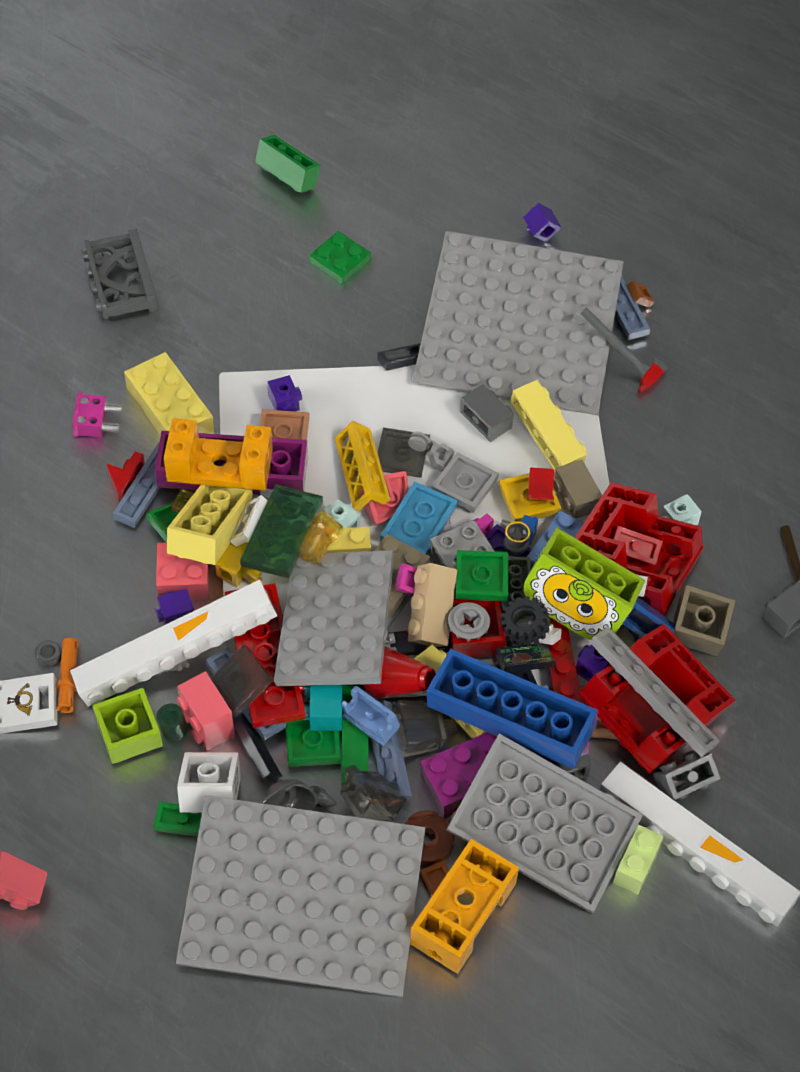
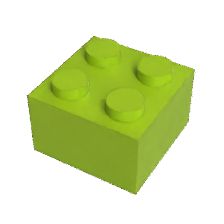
M144 688L92 705L96 722L112 764L163 746L160 730Z

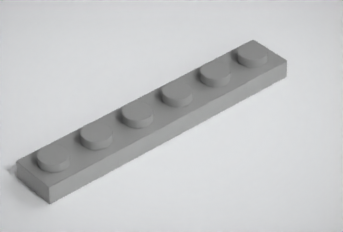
M609 627L594 635L590 643L597 652L631 684L634 690L652 706L654 711L667 721L671 728L689 744L692 750L703 757L716 747L720 740Z

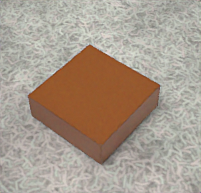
M631 281L627 285L636 303L648 308L654 304V300L646 286L635 281Z

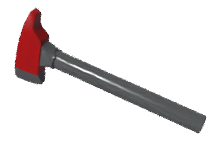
M587 307L580 313L637 369L641 376L639 379L641 386L637 390L638 393L651 386L667 370L668 366L657 358L653 359L650 366L643 363Z

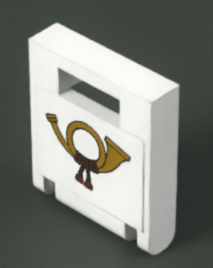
M54 673L0 681V734L58 725L56 709L57 678ZM39 689L43 695L49 694V708L40 710Z

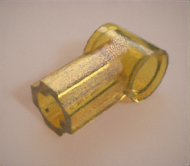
M324 510L317 513L310 522L309 528L311 531L299 550L300 557L306 562L313 564L320 563L329 545L343 531V525Z

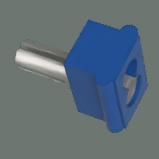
M524 515L521 522L530 529L529 545H531L537 532L538 518ZM502 519L500 526L506 529L512 522Z

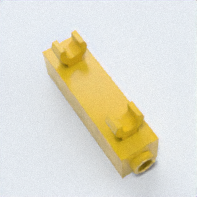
M268 500L269 502L265 509L266 515L256 528L257 534L251 542L243 543L237 547L231 543L215 564L216 576L236 588L244 579L250 584L263 580L260 577L262 571L255 566L269 550V533L298 531L297 528L290 525L289 511L281 504H275Z

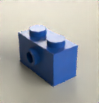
M639 597L633 609L622 623L638 639L663 624L672 632L675 631L672 621Z

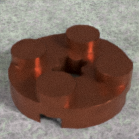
M431 810L416 812L405 823L406 825L425 827V832H428L429 836L435 837V839L431 840V843L423 841L421 865H433L448 859L455 841V835L446 831L450 821L447 818L445 820L438 815L439 813Z

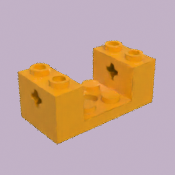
M172 418L164 454L167 481L266 491L273 452L271 427L246 425L244 441L237 442L199 438L197 420ZM217 460H224L226 461V464H224L223 466H216L214 465V462Z
M471 839L412 925L410 945L458 974L472 953L474 939L497 904L500 906L504 904L515 887L519 867ZM464 893L472 896L473 902L469 905H462L457 899L458 896Z

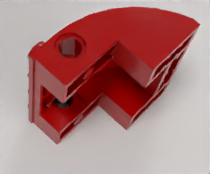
M613 482L609 484L575 536V539L632 573L646 576L648 579L645 594L643 597H638L662 615L666 614L704 549L701 526L659 516L656 493ZM614 526H620L663 541L656 565L628 557L626 543L611 539Z
M665 624L638 639L630 648L706 727L736 701ZM612 665L595 674L578 693L585 705L598 710L597 716L600 718L603 726L608 728L619 739V743L628 749L637 759L638 764L646 769L649 774L688 744L659 713L653 710L652 706L634 690L631 684Z

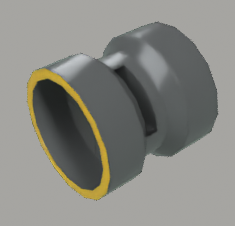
M519 521L512 522L506 527L503 546L508 554L520 556L527 551L530 538L529 527Z

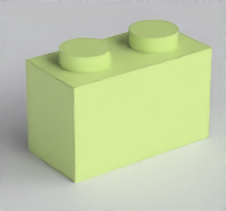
M638 825L617 869L613 884L639 895L664 836Z

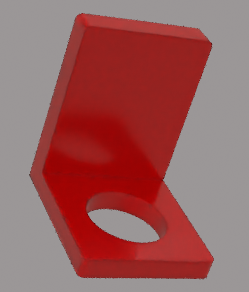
M530 467L528 501L553 502L554 469Z

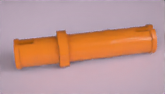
M65 638L62 640L60 679L56 683L58 691L56 709L57 711L60 710L61 713H71L74 710V692L77 689L70 670L77 666L79 641L75 638Z

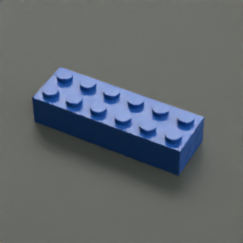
M452 649L449 650L427 689V707L495 736L501 734L530 751L572 769H575L597 724V709Z

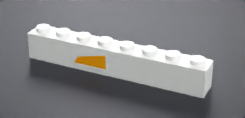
M258 580L70 670L79 696L89 707L102 702L116 693L124 692L141 681H147L164 670L172 669L175 665L187 659L195 658L212 647H217L235 636L244 634L247 630L260 624H265L272 618L277 617V614L261 581Z
M619 762L602 782L600 791L643 815L638 825L664 836L662 843L667 846L671 853L683 857L697 872L705 873L716 886L726 889L735 895L737 901L742 905L750 906L758 912L765 922L773 923L778 927L800 896L798 889L622 762Z

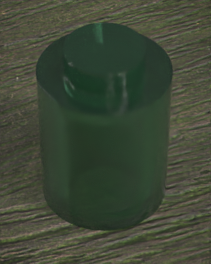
M173 703L163 705L158 710L156 717L164 737L170 741L183 739L188 732V724L181 707Z

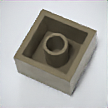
M686 585L678 600L673 619L675 629L673 633L686 647L717 657L725 645L735 600Z

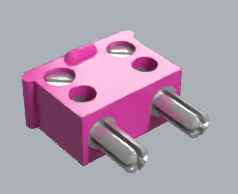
M79 392L76 398L72 422L73 436L102 438V431L118 432L119 424L104 423L105 412L121 413L122 405L107 404L106 396L86 395Z

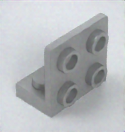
M475 521L430 539L429 556L434 564L456 569L457 550L495 552Z

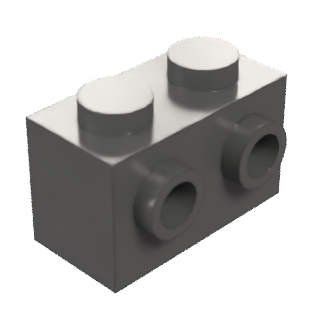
M693 750L683 755L684 759L675 762V760H671L661 764L660 770L653 772L658 789L674 801H680L688 797V794L695 790L701 791L709 788L711 783L721 779L712 754L707 753L701 757Z

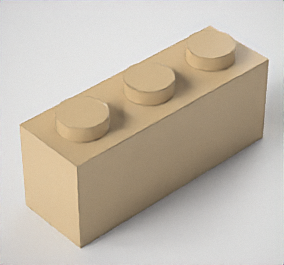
M433 563L417 566V571L414 575V595L411 599V619L407 628L409 633L408 642L431 646L432 644L435 647L448 646L450 631L448 616L453 607L457 569Z

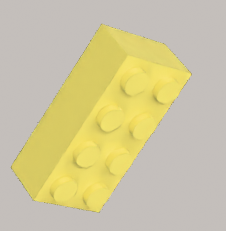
M166 352L124 371L127 390L160 436L161 430L170 431L172 418L197 420L198 433H214L212 414Z
M200 485L167 528V554L215 565L231 542L229 540L247 502L252 500L253 490Z

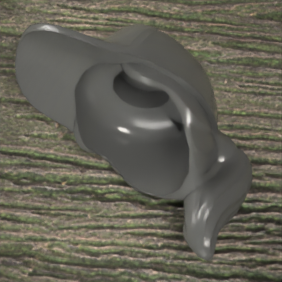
M295 779L281 780L272 784L268 789L267 798L261 803L310 811L316 804H320L321 807H333L337 804L325 789L318 786L308 787L302 781Z

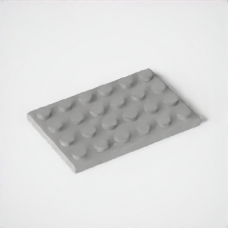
M393 550L293 554L274 676L276 686L381 684L394 564Z
M498 734L446 831L467 843L471 839L475 840L518 866V872L593 913L643 815L503 735Z

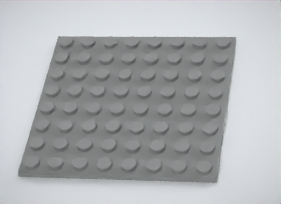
M446 231L412 383L467 393L484 384L489 390L494 391L498 398L511 400L513 390L538 380L541 386L548 390L553 404L557 405L560 409L598 416L610 343L580 313L587 307L612 332L624 261Z

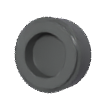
M47 640L41 642L36 647L35 656L41 666L53 667L61 661L62 651L57 642Z

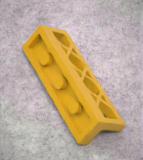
M352 420L334 439L352 507L354 510L360 511L370 500L385 505L390 500L371 429ZM349 436L347 446L345 447L344 440ZM352 452H354L352 463L350 464L349 460ZM357 469H358V470H359V474H358L357 480H356V482H355V481H354V477H355L356 471H357ZM363 487L365 494L359 499Z

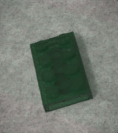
M275 484L240 559L241 566L289 579L321 509L323 496Z

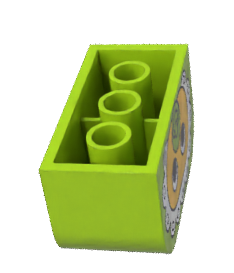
M556 527L525 580L524 593L525 596L530 597V600L534 597L538 599V602L541 601L546 607L549 618L556 620L582 637L591 640L594 635L607 627L614 633L617 632L633 609L645 580Z

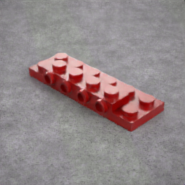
M275 583L263 586L268 593L277 617L272 618L265 624H260L247 630L240 636L234 637L253 728L306 719L301 695L305 693L304 686H276L274 682L284 616ZM237 590L226 591V592H225V596H226V595H229V594H231V593H233V592H235V591H237Z

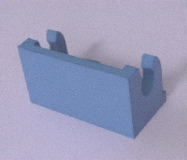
M355 686L351 690L353 698L350 703L346 701L342 703L343 717L384 746L400 728L397 716L369 694Z

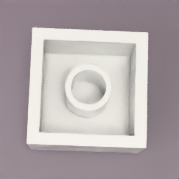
M238 752L184 753L177 785L180 812H202L205 795L237 800L241 779Z

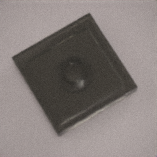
M383 427L377 452L382 471L387 473L406 471L407 476L422 478L428 446L425 451H416L408 444L413 432Z
M243 644L211 677V680L232 711V715L238 718L273 681V678L249 647Z

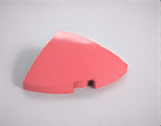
M406 471L384 475L390 500L385 505L370 500L364 506L374 526L391 519L407 494L408 479ZM363 487L359 495L360 498L365 494Z

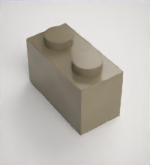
M583 460L555 469L553 488L556 493H560L565 510L567 512L570 511L572 517L576 519L589 515L602 494Z

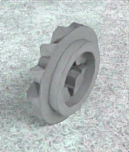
M468 602L461 603L451 610L448 616L450 632L456 634L458 639L460 637L465 638L469 642L474 638L479 640L484 633L487 634L490 618L482 606ZM464 617L469 621L474 620L473 628L470 627L468 624L463 625Z

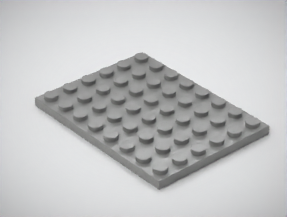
M205 795L176 965L403 998L425 827Z

